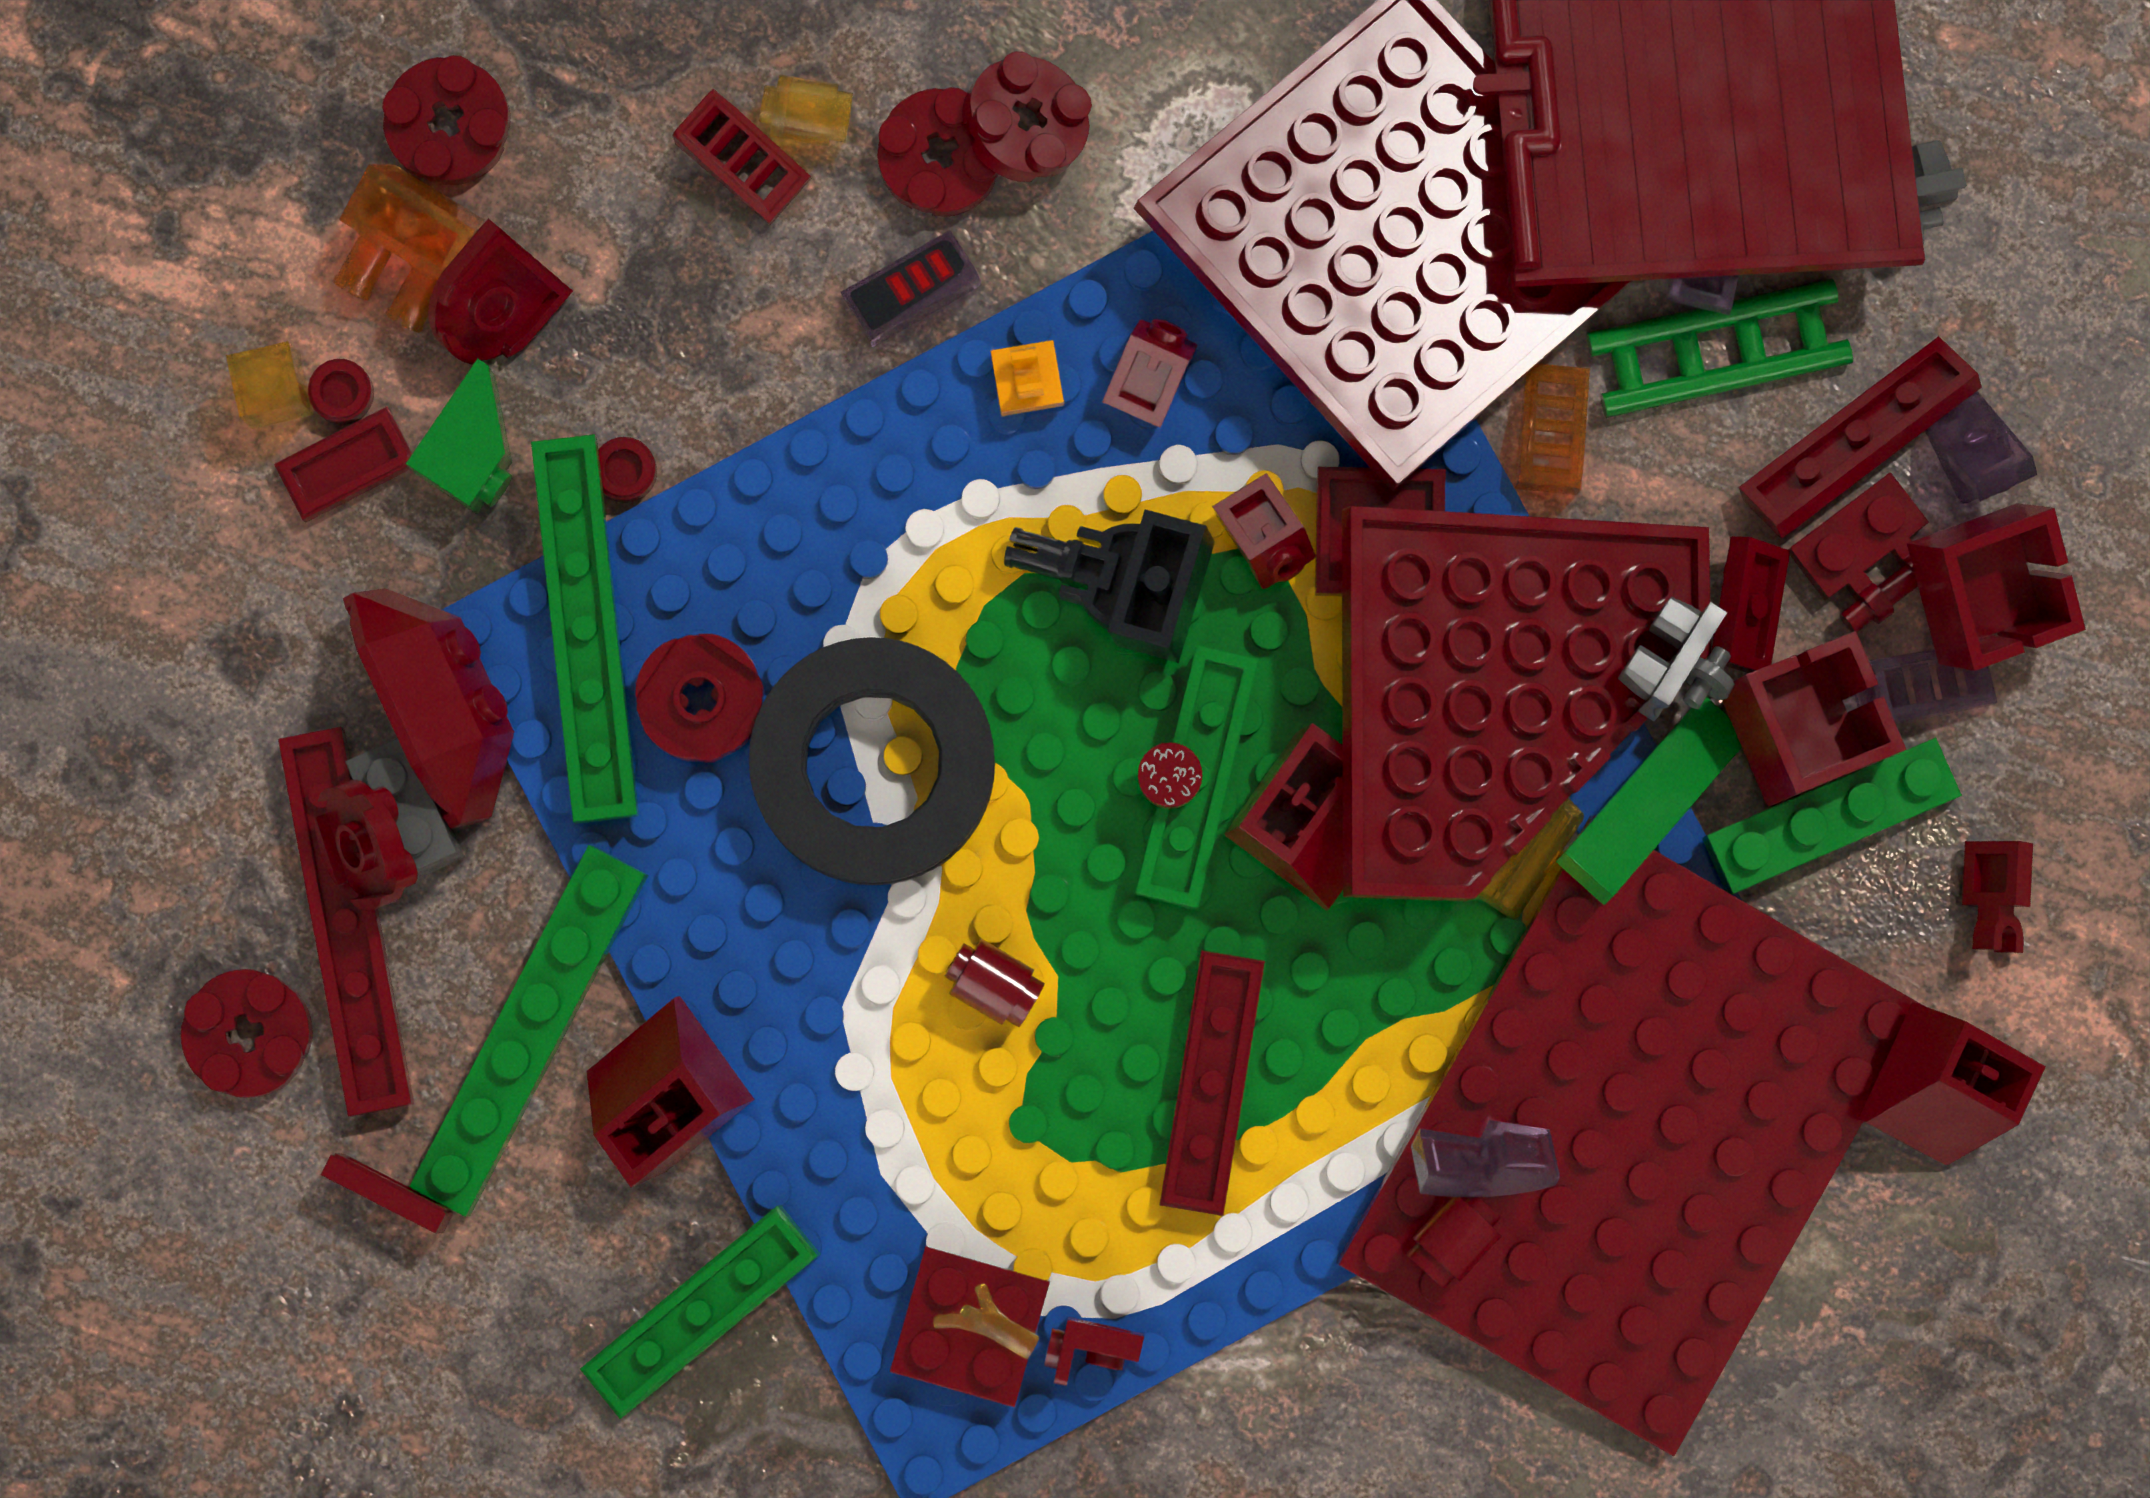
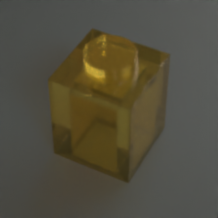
M289 341L226 355L239 417L251 429L314 415L308 397V387L300 353Z

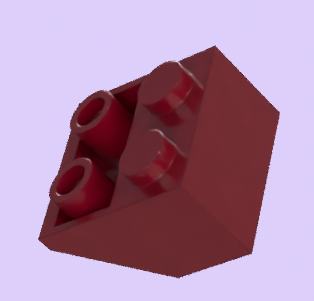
M1311 723L1295 733L1224 835L1325 910L1330 909L1343 890V745Z
M680 996L673 998L587 1070L593 1135L631 1188L667 1172L755 1100Z
M1912 1002L1858 1119L1944 1165H1949L2019 1125L2046 1066L1967 1021Z

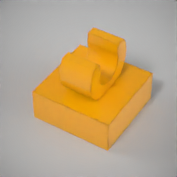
M1053 340L991 350L1001 416L1064 406Z

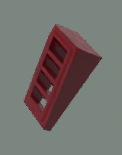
M712 89L672 135L675 145L769 225L775 221L812 179L801 166L715 89ZM719 116L726 123L704 147L698 141V138ZM739 133L746 141L723 164L717 157ZM759 150L766 158L743 182L736 175ZM779 167L786 175L763 200L755 192L773 171Z

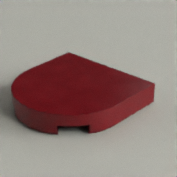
M488 218L438 278L429 302V324L436 340L455 358L464 363L473 365L477 358L484 361L501 355L508 358L522 350L535 337L573 290Z

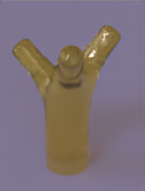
M979 1284L975 1287L981 1310L970 1305H964L961 1308V1314L938 1315L933 1318V1325L937 1329L958 1328L986 1336L1025 1359H1028L1039 1340V1336L1008 1319L999 1311L992 1301L986 1284Z

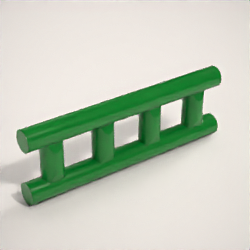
M1826 279L1587 332L1586 339L1591 357L1611 353L1619 390L1601 393L1600 395L1605 417L1609 418L1852 364L1853 354L1849 340L1845 339L1828 343L1820 306L1838 303V291L1834 279ZM1795 312L1804 349L1767 357L1758 320ZM1734 326L1742 362L1705 370L1697 334ZM1672 339L1681 376L1644 384L1635 347Z

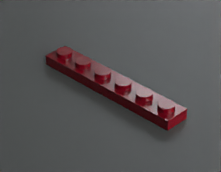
M336 727L280 738L278 742L348 1117L414 1105L378 908L364 911L349 901L359 895L352 889L349 883L340 886L335 884L322 858L316 836L315 817L326 813L327 801L318 802L320 794L327 788L353 780L345 762L350 759L345 729Z

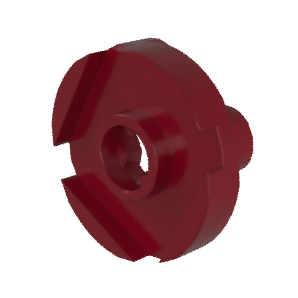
M1014 51L1003 60L991 64L976 79L965 97L962 115L964 125L968 121L969 131L974 138L970 145L977 157L989 169L1013 181L1032 182L1036 177H1047L1050 175L1054 177L1062 173L1078 157L1088 138L1090 128L1088 114L1091 111L1092 104L1087 91L1083 87L1076 85L1072 78L1062 69L1049 61L1032 57L1023 51ZM1013 107L1021 109L1026 107L1033 111L1039 120L1040 127L1033 125L1028 131L1018 126L1020 116L1017 112L1013 111Z
M462 56L436 57L412 66L396 80L393 88L386 93L383 99V130L386 141L398 162L410 174L421 179L425 178L431 182H442L443 185L469 183L489 172L498 163L505 149L503 146L508 138V130L511 123V113L507 99L499 84L485 69L472 64ZM443 106H446L450 111L459 108L464 113V116L456 121L460 131L450 137L443 129L434 133L430 129V124L436 120L435 111Z
M954 87L946 89L933 88L912 94L892 109L888 118L883 121L879 129L877 158L880 173L886 187L901 204L911 209L913 207L920 212L932 213V216L950 217L973 209L987 198L999 175L989 169L977 157L970 145L974 138L969 131L968 121L965 125L963 122L962 110L967 92ZM939 137L943 142L952 140L958 147L951 153L953 164L946 168H942L938 161H931L927 164L922 155L930 150L928 141Z
M715 634L687 635L663 643L647 658L636 681L637 712L644 731L664 752L685 761L716 762L742 748L752 736L753 727L764 698V686L748 654L734 642ZM705 681L712 683L715 687L712 690L711 696L717 702L714 709L710 712L701 709L696 715L688 713L686 708L689 705V700L683 694L684 689L689 684L699 688Z
M349 780L323 790L318 802L327 801L326 813L315 817V829L322 858L335 884L340 886L349 883L352 889L359 895L349 901L364 911H371L399 900L404 888L416 884L418 871L413 857L404 849L402 838L396 825L399 816L398 806L392 793L383 786L372 790L366 783L359 780Z
M253 969L225 972L206 982L198 993L192 995L187 1001L184 1009L185 1016L181 1025L182 1049L193 1073L211 1090L239 1098L266 1096L288 1085L296 1076L298 1069L303 1065L313 1040L311 1016L300 994L280 978ZM247 1015V1019L251 1024L261 1023L264 1029V1035L255 1038L254 1044L256 1049L250 1052H245L241 1043L232 1044L230 1039V1032L237 1029V1019Z

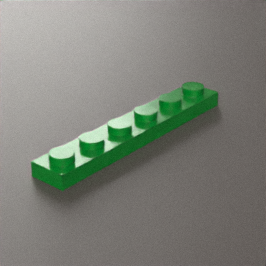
M595 434L531 442L573 822L578 824L639 816L597 437Z
M588 845L409 1187L464 1217L471 1216L649 876L648 874L593 845Z

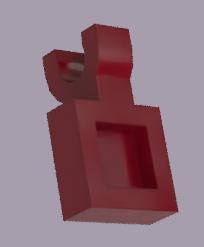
M1965 841L1962 905L1978 907L1972 949L1994 950L1997 953H2023V929L2019 919L2014 915V907H2030L2033 843L2023 841Z

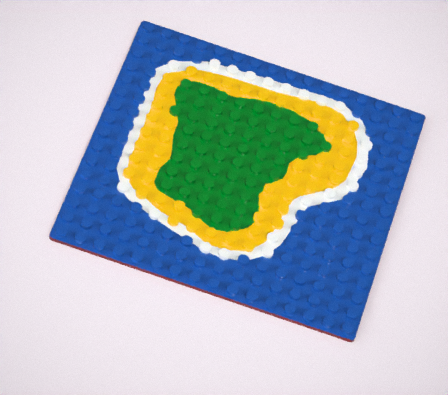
M1154 231L1143 235L606 522L639 816L578 824L573 822L544 555L442 609L445 612L461 617L464 626L473 633L479 643L481 651L480 660L492 685L501 692L508 708L507 717L514 730L507 761L570 879L588 845H593L649 875L609 953L645 1020L647 1021L673 998L680 996L755 1099L708 1137L753 1223H757L777 1205L781 1204L820 1252L821 1255L788 1281L786 1285L899 1498H949L1357 1276L1336 1262L1559 872L1561 866L1556 861L1579 836L1591 815L1596 816L1657 747L1646 725L1643 723L1610 754L1611 758L1578 792L1571 794L1560 806L1572 814V822L1513 910H1508L1483 892L1475 899L1468 901L1343 897V890L1330 909L1325 910L1224 835L1297 731L1313 723L1343 745L1342 596H1315V559L1306 564L1295 577L1287 581L1277 582L1267 589H1262L1256 581L1249 563L1218 520L1212 506L1267 473L1303 524L1316 554L1318 466L1370 467ZM1153 319H1161L1171 322L1187 333L1186 339L1198 345L1161 428L1102 402L1129 337L1139 320L1151 323ZM1053 340L1064 406L1001 416L991 350ZM1476 419L1418 468L1446 469L1445 511L1529 516ZM1145 509L1207 526L1215 544L1179 663L1118 647L1107 632L1108 630L1097 624L1087 614L1082 605L1060 599L1059 591L1061 584L1069 586L1068 584H1064L1056 578L1015 567H1006L1004 565L1007 546L1015 548L1013 546L1014 543L1009 540L1013 529L1018 527L1022 528L1023 531L1066 542L1068 540L1080 541L1076 536L1080 526L1103 532L1117 525L1140 524ZM698 634L719 635L737 644L751 658L764 686V702L773 686L791 667L809 654L825 646L840 641L867 637L889 638L919 646L935 654L954 668L969 684L985 711L990 725L995 755L994 782L987 809L978 827L962 848L946 862L919 877L886 885H859L828 877L813 870L789 852L766 823L756 802L750 779L749 750L751 738L738 751L724 756L716 762L678 759L664 752L649 738L644 731L637 712L636 681L643 664L656 648L672 639ZM1198 644L1259 659L1199 907L1198 910L1138 896L1135 893L1157 808L1156 805L1145 798L1140 790L1138 768L1143 756L1151 748L1162 743H1173L1196 645ZM705 681L699 688L689 684L683 691V694L689 700L686 711L693 715H696L701 709L709 712L712 711L717 704L711 696L715 686L708 681ZM863 697L838 706L819 724L808 746L807 775L815 797L832 815L855 826L883 827L907 818L927 800L938 777L939 750L931 728L913 709L890 698ZM1690 807L1654 850L1724 890L1702 840V837L1706 836ZM1738 892L1735 893V894H1732L1733 896H1735V897H1737L1738 899L1742 900L1741 897H1740V895L1738 894ZM982 938L1033 968L1032 976L1045 983L1040 995L1020 1027L1007 1020L1001 1025L949 994L954 982L944 977L963 943L974 949ZM1201 950L1265 961L1224 1216L1159 1205ZM925 1246L1050 1281L1015 1407L890 1372ZM1068 1317L1144 1333L1139 1362L1125 1359L1123 1371L1086 1363L1087 1351L1076 1348L1073 1354L1067 1386L1054 1384L1056 1369L1044 1366L1052 1328L1065 1331Z

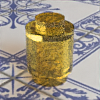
M779 74L777 87L764 86L759 122L771 124L770 137L828 147L830 140L846 143L853 93L838 90L839 84Z

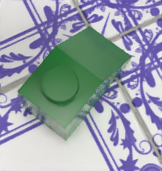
M478 358L406 462V465L416 475L475 514L480 511L484 503L490 507L494 506L502 497L512 479V475L507 472V469L512 464L496 376L490 367Z

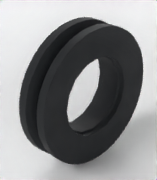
M867 637L854 638L825 646L797 662L778 680L764 700L753 727L749 750V770L753 793L766 823L778 840L796 858L813 870L843 882L859 885H886L907 881L937 868L950 859L968 841L978 827L991 797L995 774V755L990 725L985 711L969 684L954 668L935 654L919 646L889 638ZM863 697L890 698L913 709L931 728L939 750L938 777L927 800L907 818L883 827L855 826L832 815L815 797L807 775L808 746L819 724L838 706Z

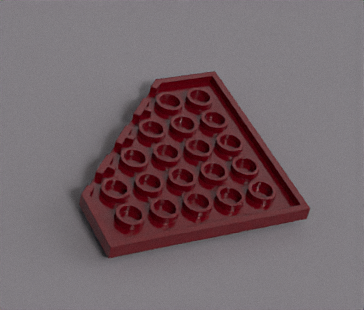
M1349 506L1342 510L1343 897L1468 901L1475 899L1490 884L1491 878L1538 834L1552 819L1550 816L1568 797L1578 792L1611 758L1610 754L1617 746L1648 719L1638 712L1645 700L1633 693L1618 677L1640 645L1666 662L1670 661L1677 648L1649 631L1654 619L1670 597L1687 603L1701 612L1710 603L1709 527ZM1711 639L1700 655L1703 659H1706L1711 653Z

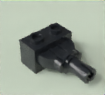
M1145 509L1140 524L1117 525L1103 532L1080 526L1076 535L1080 541L1068 540L1066 542L1023 531L1022 528L1018 527L1013 529L1009 540L1014 543L1013 546L1015 548L1010 546L1006 548L1004 565L1006 567H1015L1056 578L1062 583L1068 584L1069 586L1061 584L1059 591L1060 599L1082 605L1087 614L1097 624L1108 630L1107 632L1118 647L1179 663L1215 544L1207 526Z

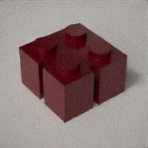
M2016 503L1907 543L1936 657L1940 665L1976 671L2025 653L2023 646L2038 648L2086 630L2072 575L2035 569L2032 571L2028 570L2027 563L2055 567L2069 563L2055 508Z
M1856 631L1734 680L1735 685L1727 699L1722 700L1767 807L1906 750L1884 696L1847 712L1843 700L1878 685V681Z

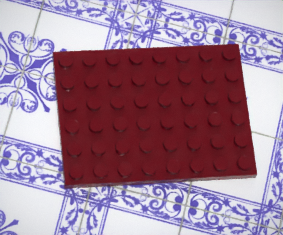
M1591 815L1589 817L1582 831L1593 820V818L1595 817L1594 815ZM1655 850L1651 852L1605 905L1561 867L1336 1263L1674 1457L1860 1129L1863 1121L1858 1118L1912 1002L1921 1003ZM1453 1192L1463 1200L1471 1192H1474L1501 1217L1493 1228L1502 1237L1461 1282L1455 1278L1444 1290L1417 1266L1406 1253L1416 1243L1412 1237Z

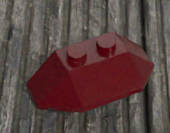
M386 588L354 592L344 597L343 601L345 609L350 615V628L358 655L411 768L430 798L443 808L441 813L449 828L453 829L483 822L492 817L514 730L507 717L508 708L501 692L492 685L480 660L481 651L476 637L464 626L461 617Z

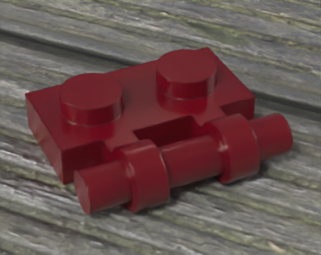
M1890 472L1788 550H1790L1791 558L1825 601L1844 586L1848 589L1856 602L1841 612L1839 616L1851 632H1859L1870 622L1874 621L1880 624L1894 613L1893 605L1918 587L1907 543L1912 542L1909 537L1927 525L1929 521ZM1890 552L1901 568L1879 585H1876L1864 571Z

